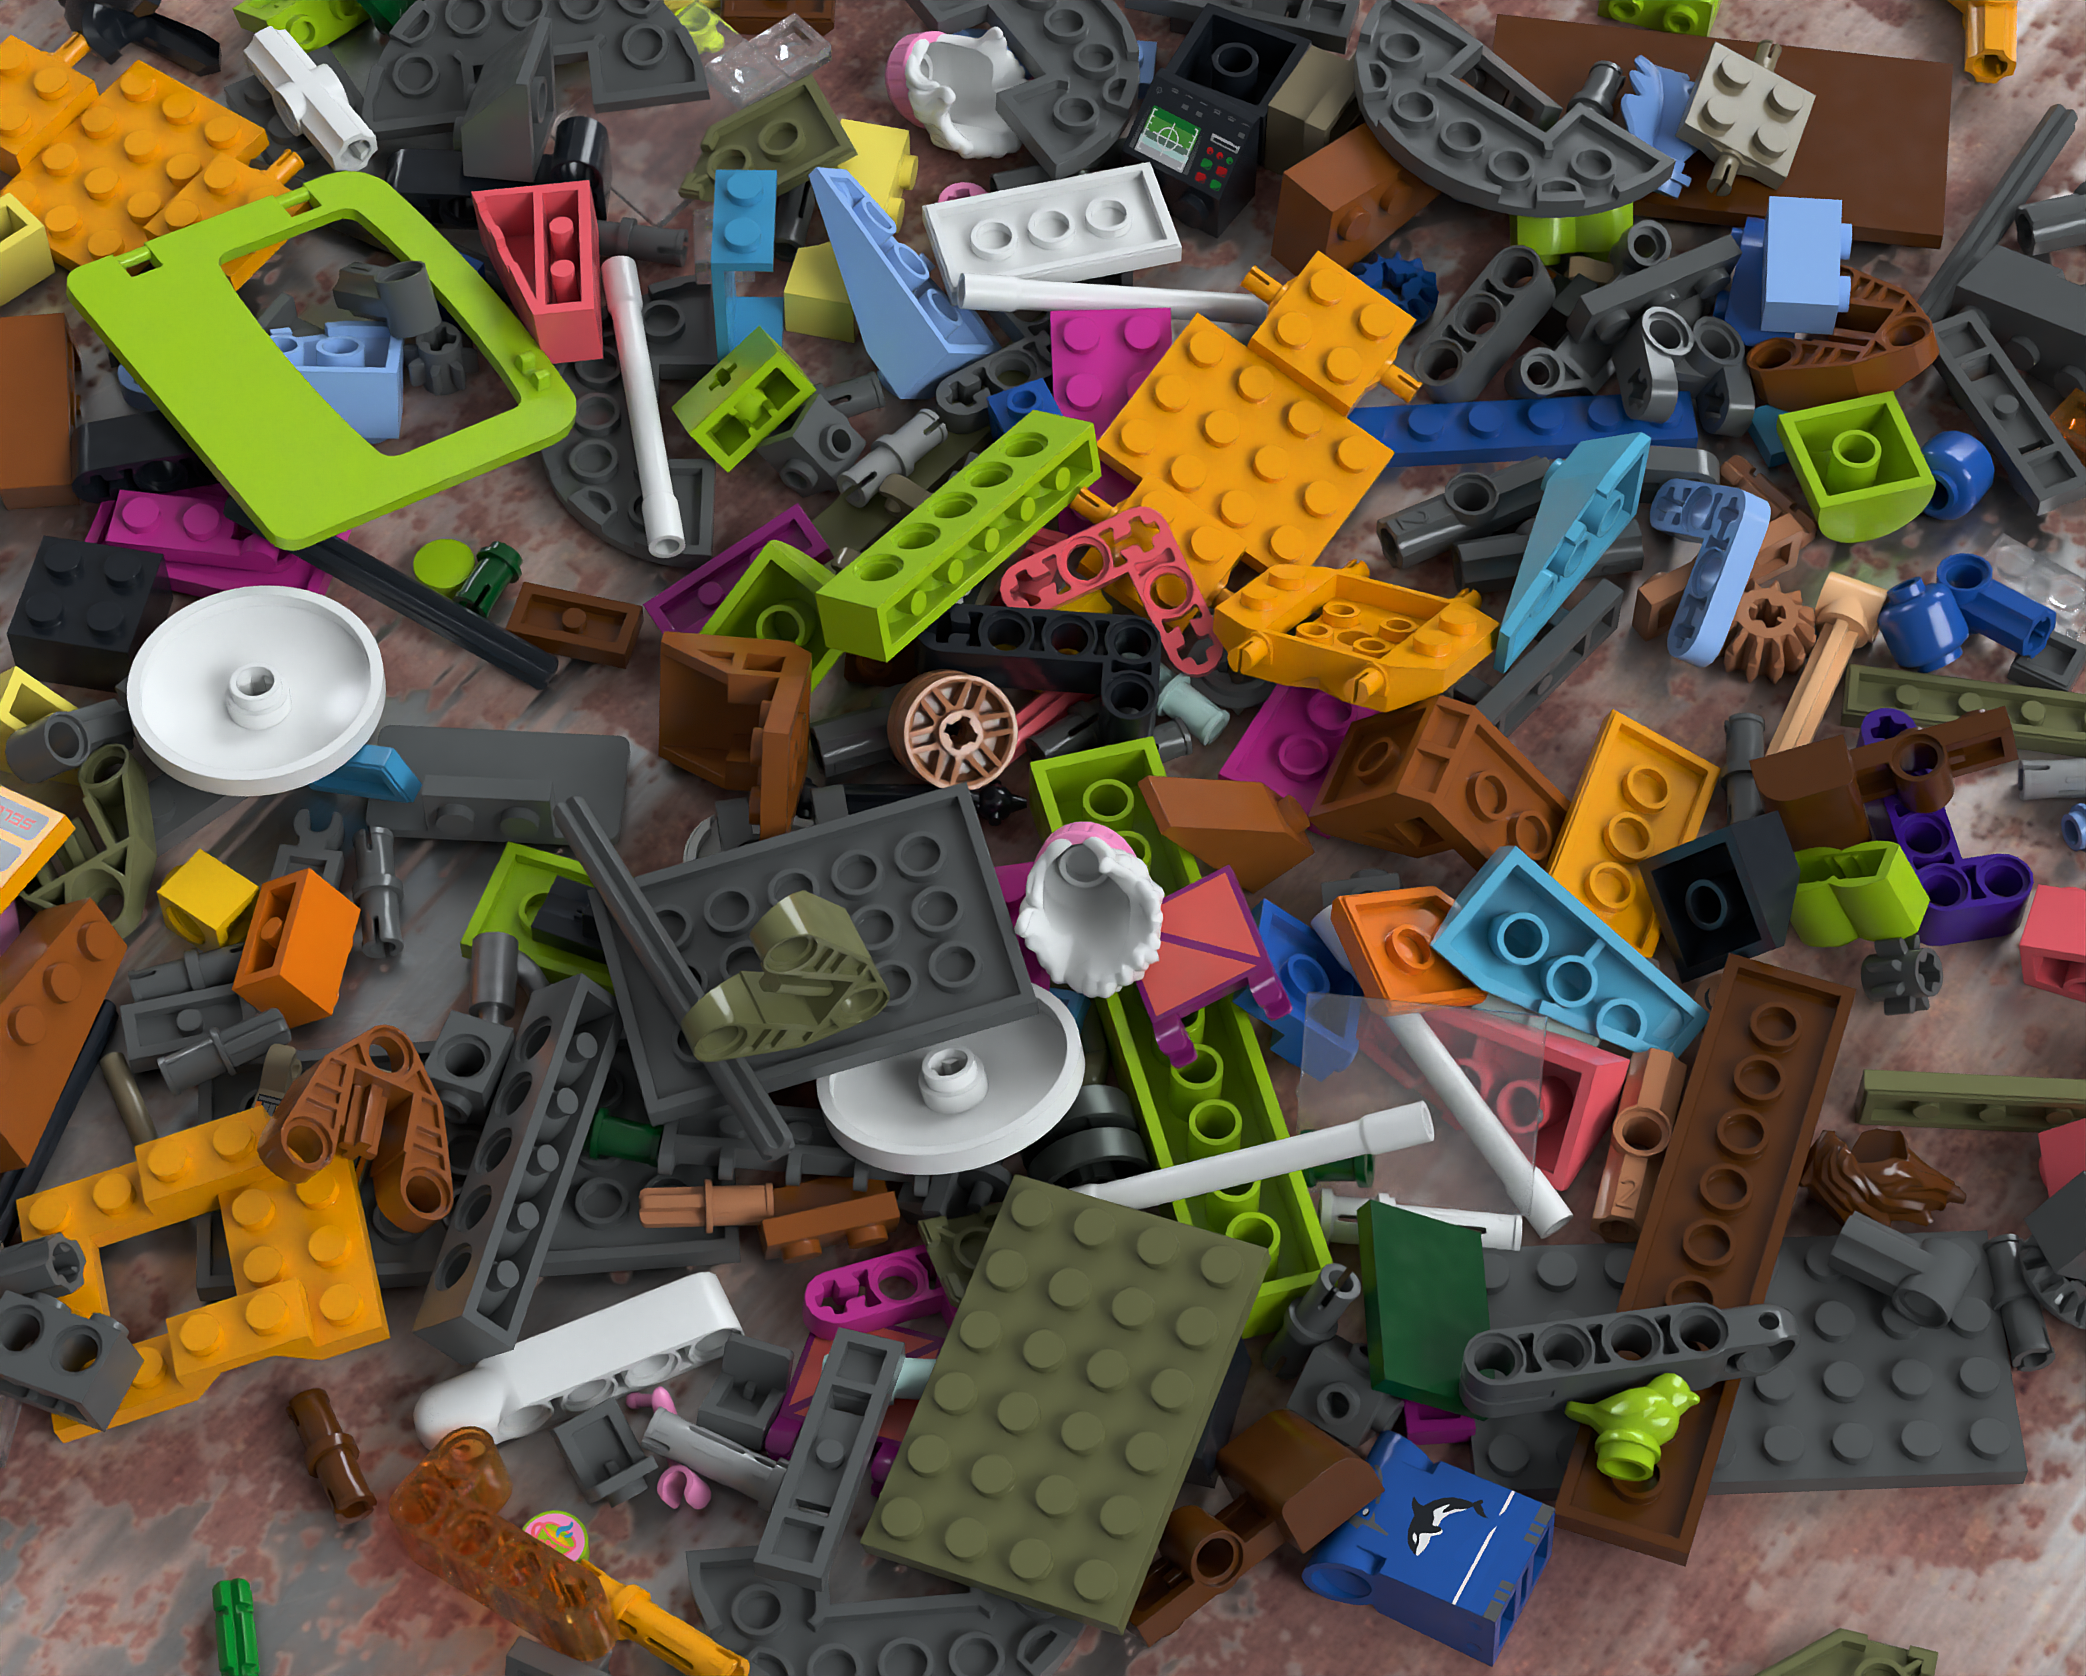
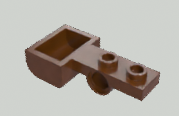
M2002 706L1991 710H1972L1961 715L1956 720L1928 728H1909L1898 733L1893 738L1850 750L1847 749L1844 735L1841 734L1753 759L1749 763L1764 814L1778 810L1793 852L1815 847H1831L1842 851L1857 844L1871 842L1872 835L1863 806L1864 803L1897 795L1901 804L1908 810L1916 813H1932L1946 806L1953 797L1955 791L1953 778L2015 761L2019 757L2012 725L2006 707ZM1920 769H1932L1931 772L1923 776L1911 775Z
M1278 1409L1266 1414L1217 1452L1215 1468L1234 1501L1215 1516L1194 1505L1182 1506L1171 1512L1158 1544L1162 1557L1150 1565L1125 1629L1147 1647H1151L1162 1637H1166L1178 1630L1185 1619L1216 1595L1232 1588L1239 1577L1287 1541L1301 1553H1306L1385 1491L1372 1466L1292 1410Z

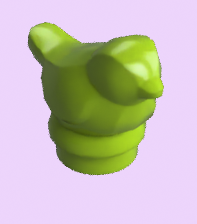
M1664 1373L1654 1378L1645 1387L1620 1392L1595 1404L1567 1401L1565 1414L1572 1420L1593 1427L1600 1434L1595 1442V1451L1598 1454L1597 1468L1602 1473L1620 1480L1643 1481L1652 1477L1654 1464L1660 1461V1445L1674 1437L1678 1429L1680 1416L1689 1407L1698 1404L1700 1397L1691 1391L1682 1377L1674 1373Z

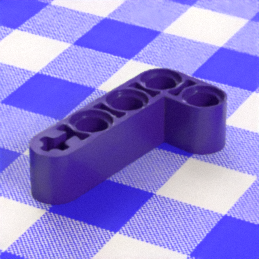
M1880 708L1871 711L1864 717L1856 748L1893 738L1898 733L1917 726L1910 716L1894 708ZM1920 769L1911 775L1923 776L1931 772L1932 769ZM1897 795L1864 803L1876 841H1889L1900 845L1930 899L1919 930L1915 933L1919 935L1920 943L1928 946H1944L1990 939L2011 934L2020 927L2034 884L2033 873L2024 861L2010 854H1991L1962 859L1945 807L1932 813H1916L1905 808ZM1932 903H1937V904H1940V905H1943V906H1937V905H1934V904H1932Z

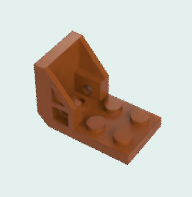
M664 631L661 639L658 756L723 789L751 791L749 825H760L759 841L791 832L809 766L812 653L791 641L669 631Z
M1438 695L1387 713L1382 712L1352 721L1307 817L1323 834L1417 859L1454 849L1477 872L1498 847L1517 846L1545 870L1571 802L1474 705Z

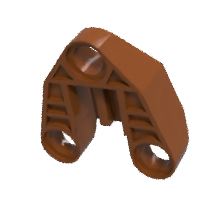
M1840 265V276H1850L1849 309L1848 313H1837L1833 335H1828L1829 341L1816 339L1808 341L1776 337L1755 345L1746 357L1754 389L1760 399L1768 405L1787 412L1809 409L1888 391L1894 392L1930 366L1940 353L1932 321L1907 290L1852 267Z
M383 1024L372 1027L326 1054L293 1081L262 1131L257 1152L261 1161L271 1172L281 1179L295 1184L306 1183L330 1164L335 1155L336 1146L343 1149L342 1156L354 1161L359 1156L368 1160L373 1159L370 1177L373 1178L375 1197L379 1209L397 1227L417 1234L425 1232L445 1217L453 1205V1186L444 1110L412 1041L398 1028ZM370 1045H379L386 1050L391 1061V1073L383 1072L375 1066L369 1054ZM289 1148L296 1152L304 1162L296 1159L289 1151ZM408 1198L411 1201H413L422 1212L415 1209L408 1201Z

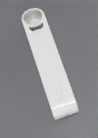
M710 1272L692 1274L515 1344L514 1350L483 1359L473 1370L433 1385L422 1393L414 1408L413 1418L417 1437L426 1448L437 1455L447 1458H463L506 1440L527 1436L575 1417L613 1396L616 1400L631 1392L640 1391L718 1360L724 1355L725 1343L732 1333L740 1335L745 1333L716 1274ZM464 1441L460 1446H452L455 1443Z

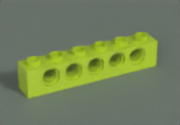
M1032 410L815 593L825 646L887 663L1067 507L1084 486L1090 487L1102 476L1094 423Z

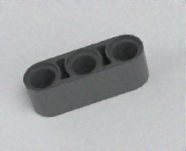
M1513 245L1500 251L1419 348L1414 357L1413 368L1416 377L1423 383V388L1434 404L1473 402L1550 309L1555 300L1556 289L1539 255L1532 248L1524 245ZM1532 277L1525 286L1513 288L1520 279ZM1495 322L1487 332L1475 334L1482 325ZM1457 368L1455 373L1449 378L1438 380L1444 371Z

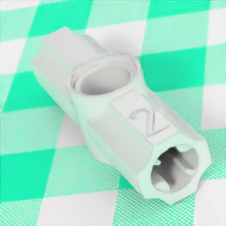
M269 26L255 33L249 46L243 50L245 62L272 95L276 110L285 126L295 136L304 133L335 171L357 172L366 167L372 154L378 150L376 136L349 105L345 90L334 71L324 63L316 66L286 29L277 30Z

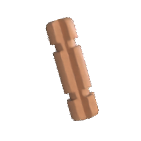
M1734 455L1720 466V485L1740 488L1766 500L1771 508L1769 522L1790 513L1804 529L1800 550L1815 539L1819 527L1816 520L1802 508H1799L1797 511L1794 510L1797 503L1762 473H1758L1755 476L1753 473L1756 471V468L1744 457Z

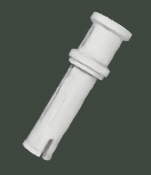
M1321 1188L1317 1217L1327 1247L1330 1242L1359 1245L1358 1223L1339 1221L1338 1218L1357 1219L1356 1210L1366 1203L1369 1198L1336 1196L1331 1188ZM1378 1193L1375 1199H1372L1467 1229L1481 1230L1482 1247L1520 1251L1522 1214L1507 1215L1453 1208L1396 1204L1395 1197H1389L1388 1193Z

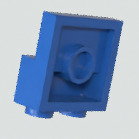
M1264 898L1251 910V913L1293 1009L1289 1014L1275 1021H1270L1264 1009L1256 1003L1249 985L1235 991L1232 1002L1246 1010L1254 1018L1260 1019L1273 1027L1270 1050L1283 1057L1288 1063L1301 1068L1322 1082L1334 1071H1344L1357 1055L1360 1047L1357 1031L1359 1018L1362 1013L1364 993L1354 977L1341 967L1314 929Z

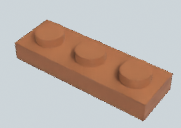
M1790 513L1769 522L1747 584L1752 578L1760 585L1796 567L1804 529ZM1698 554L1691 562L1669 573L1660 572L1651 576L1638 588L1632 626L1645 642L1670 630Z

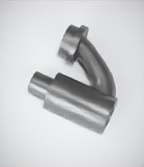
M485 932L475 936L472 942L469 1014L504 1025L505 1021L515 1015L516 982L522 986L529 998L533 991L549 986L550 983L539 966L528 955L518 950V940L514 936L503 932Z

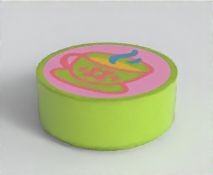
M558 1510L542 1512L531 1518L524 1525L519 1535L518 1547L523 1568L528 1575L541 1583L561 1584L566 1572L574 1563H581L582 1559L589 1560L590 1546L586 1528L577 1517L570 1513Z

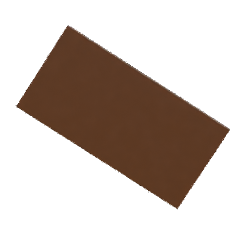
M1497 14L1492 52L1563 108L1558 121L1566 114V108L1571 97L1576 92L1582 90L1592 65L1601 60L1616 63L1622 68L1623 73L1620 76H1626V81L1612 105L1614 114L1611 122L1626 130L1625 121L1620 109L1621 100L1625 94L1636 95L1629 80V72L1631 70L1638 71L1634 64L1637 56H1644L1654 65L1688 74L1689 81L1695 82L1705 54L1715 41L1751 61L1754 60L1759 42ZM1780 45L1782 52L1777 60L1774 73L1816 95L1788 176L1780 187L1775 190L1752 177L1736 174L1730 194L1723 197L1716 196L1718 186L1711 193L1706 185L1715 164L1701 150H1698L1684 162L1685 166L1682 174L1692 178L1688 188L1682 187L1678 199L1651 192L1633 202V215L1745 228L1748 216L1759 219L1766 218L1769 196L1842 200L1841 223L1852 224V241L1860 240L1903 245L1906 247L1940 249L1944 235L1953 64Z

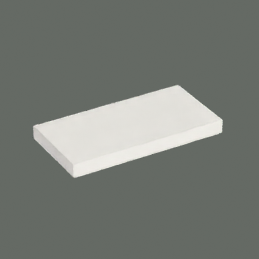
M1150 162L922 206V220L951 306L958 305L957 287L961 273L1006 275L1022 280L1072 283L1181 261L1182 246Z

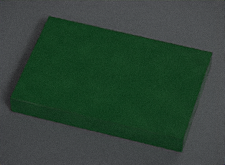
M1369 1199L1356 1211L1371 1389L1486 1421L1488 1418L1472 1413L1463 1404L1459 1395V1381L1465 1348L1469 1340L1475 1335L1490 1330L1481 1233ZM1494 1369L1479 1371L1483 1376L1495 1379Z

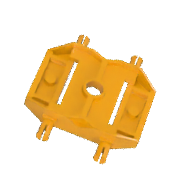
M1353 559L1341 569L1274 564L1215 607L1213 632L1227 651L1228 664L1235 672L1240 670L1244 675L1285 686L1320 689L1343 702L1387 713L1441 694L1497 648L1501 623L1479 611L1482 606V599L1480 594L1474 589L1469 593V588H1465L1454 598L1447 599L1370 579V571L1367 564L1362 560L1357 563V559ZM1314 612L1321 615L1313 622L1299 624ZM1297 626L1295 636L1286 634Z

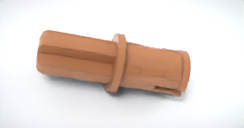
M704 1179V1186L644 1188L640 1191L639 1220L641 1226L645 1228L705 1227V1233H713V1226L761 1225L762 1220L774 1218L772 1183H765L764 1185L712 1186L711 1179Z

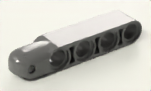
M1693 1302L1492 1329L1478 1333L1469 1340L1463 1356L1459 1395L1463 1404L1472 1413L1486 1418H1499L1565 1409L1567 1401L1595 1404L1620 1392L1645 1387L1654 1378L1664 1373H1674L1682 1377L1691 1391H1698L1711 1387L1717 1381L1762 1376L1770 1373L1797 1350L1801 1339L1793 1314L1789 1309L1774 1304H1754L1719 1309L1708 1303ZM1689 1341L1699 1342L1710 1350L1695 1351L1688 1348L1684 1343ZM1764 1347H1768L1771 1351L1770 1356L1766 1359H1759L1752 1354L1754 1351ZM1621 1350L1631 1351L1638 1354L1642 1359L1637 1361L1626 1360L1615 1352ZM1563 1360L1570 1363L1574 1368L1559 1370L1552 1367L1548 1361ZM1495 1369L1502 1372L1506 1377L1490 1379L1483 1376L1479 1371Z

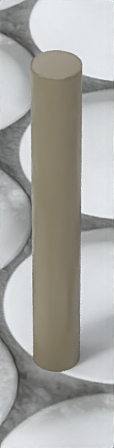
M113 1052L104 1056L100 1060L99 1065L133 1145L137 1146L158 1139L159 1135L124 1054Z

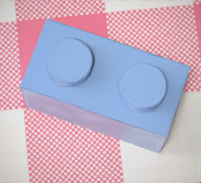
M1769 196L1764 223L1760 331L1833 335L1837 313H1848L1851 278L1850 276H1840V260L1850 259L1852 224L1841 223L1842 200Z

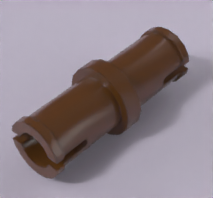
M312 1388L298 1393L289 1401L290 1406L286 1407V1412L290 1420L293 1421L306 1449L303 1462L309 1475L319 1478L333 1508L332 1512L337 1522L351 1524L366 1518L374 1511L373 1506L377 1505V1500L373 1492L370 1491L356 1461L360 1451L353 1436L343 1433L325 1390Z

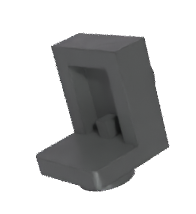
M732 1333L725 1343L721 1373L698 1409L696 1425L704 1427L742 1446L760 1451L771 1425L780 1412L790 1386L794 1359L793 1351Z
M614 1396L549 1431L587 1504L606 1497L611 1508L627 1501L648 1489L643 1476L658 1468L652 1455L645 1456Z

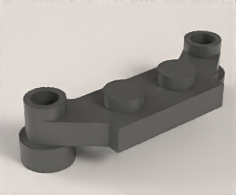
M1652 220L1640 221L1626 229L1619 241L1611 248L1610 260L1614 267V274L1606 285L1666 261L1672 248L1668 231L1660 223ZM1637 320L1631 322L1623 332L1607 340H1601L1597 336L1577 345L1567 330L1552 349L1538 347L1526 352L1515 361L1513 367L1507 371L1504 377V386L1507 393L1516 400L1542 399L1548 395L1578 392L1581 396H1594L1616 370L1612 362V351L1615 345Z

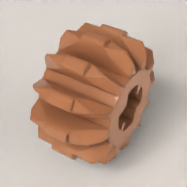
M1752 578L1745 586L1725 642L1718 656L1724 657L1723 663L1725 664L1726 673L1742 669L1746 671L1745 674L1749 684L1757 675H1765L1774 685L1782 677L1783 672L1797 676L1798 671L1803 667L1804 659L1809 658V654L1812 652L1816 641V635L1814 634L1816 620L1814 608L1802 606L1803 600L1801 599L1800 590L1784 594L1781 592L1778 579L1769 588H1761Z

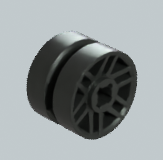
M1106 1085L1081 1086L1075 1101L1063 1118L1040 1139L1019 1151L1023 1165L1027 1170L1028 1178L1066 1189L1089 1183L1103 1184L1153 1171L1144 1141L1140 1137V1128L1129 1096L1118 1088Z

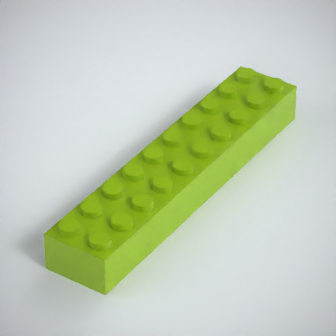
M1153 736L1030 762L1029 807L1042 845L1054 831L1064 825L1074 822H1093L1110 828L1125 839L1136 857L1146 864L1151 879L1163 889L1164 897L1202 879L1194 855L1160 833L1137 782L1146 776L1167 777ZM1135 981L1130 985L1123 986L1119 992H1114L1109 998L1099 996L1094 998L1120 1090L1125 1092L1131 1100L1140 1128V1137L1144 1141L1153 1171L1290 1137L1249 1015L1246 1010L1232 1002L1234 992L1181 1018L1198 1057L1192 1063L1179 1069H1175L1169 1057L1164 1055L1159 1049L1152 1022ZM1301 1170L1158 1205L1161 1217L1268 1248L1271 1262L1242 1332V1339L1279 1331L1284 1324L1283 1315L1289 1304L1297 1297L1305 1296L1318 1278L1322 1268L1327 1264L1333 1263Z

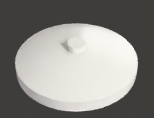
M261 585L231 589L210 595L182 608L158 626L144 642L133 661L127 683V702L133 730L140 746L151 761L162 771L188 786L206 792L229 796H262L286 792L308 785L334 772L349 761L368 741L381 718L386 696V681L381 653L375 638L360 618L340 603L326 596L286 586Z
M1031 983L1038 1003V1015L818 1078L816 1081L817 1095L826 1126L837 1143L852 1156L874 1167L897 1173L914 1175L957 1173L979 1168L1007 1158L1031 1145L1050 1131L1067 1113L1079 1093L1085 1073V1058L1075 1019L1060 999L1046 989Z

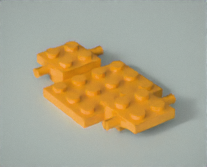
M73 32L71 37L54 53L40 51L11 34L0 44V170L13 177L0 190V197L10 192L45 226L53 261L70 271L112 254L115 257L144 246V242L270 195L277 197L292 190L284 185L299 170L304 168V162L296 152H291V149L284 150L283 154L267 170L250 168L251 159H256L270 145L264 128L139 59L99 96L94 80L72 69L78 61L91 51L83 35H79L78 32ZM306 201L285 210L291 217L310 211L311 207L310 203ZM289 239L222 264L220 267L234 290L237 291ZM148 260L125 270L131 277L137 276L150 261Z
M1319 250L1302 272L1287 281L1284 286L1257 268L1256 265L1244 277L1240 287H1244L1269 305L1265 320L1251 337L1247 347L1198 312L1097 442L1099 460L1132 482L1137 488L1130 497L1117 503L1113 508L1084 486L1069 506L1070 509L1075 510L1094 525L1138 506L1150 507L1161 513L1171 529L1208 609L1212 608L1215 610V607L1234 594L1226 588L1230 573L1240 560L1259 574H1262L1274 564L1312 566L1395 453L1347 417L1364 394L1374 389L1378 384H1381L1405 401L1407 405L1423 384L1393 364L1399 345L1411 331L1416 319ZM1141 520L1134 521L1130 524L1132 535L1116 544L1112 531L1100 536L1111 550L1115 568L1127 563L1120 555L1121 550L1137 544L1143 552L1154 548L1152 537L1159 533L1156 525L1146 528ZM1091 546L1079 562L1076 571L1088 580L1095 578L1103 568V556L1097 549ZM1129 575L1101 588L1134 613L1150 621ZM1174 575L1159 577L1154 581L1150 591L1151 599L1155 605L1168 610L1180 606L1187 595L1186 585L1180 578ZM1195 607L1182 619L1163 622L1162 625L1167 633H1170L1178 625L1183 634L1190 625L1189 620L1201 616L1198 608Z

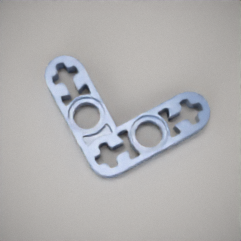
M1678 478L1668 480L1658 490L1650 509L1651 526L1679 540L1702 544L1668 634L1667 648L1669 654L1673 657L1702 668L1711 664L1718 656L1769 525L1771 508L1766 500L1740 488Z

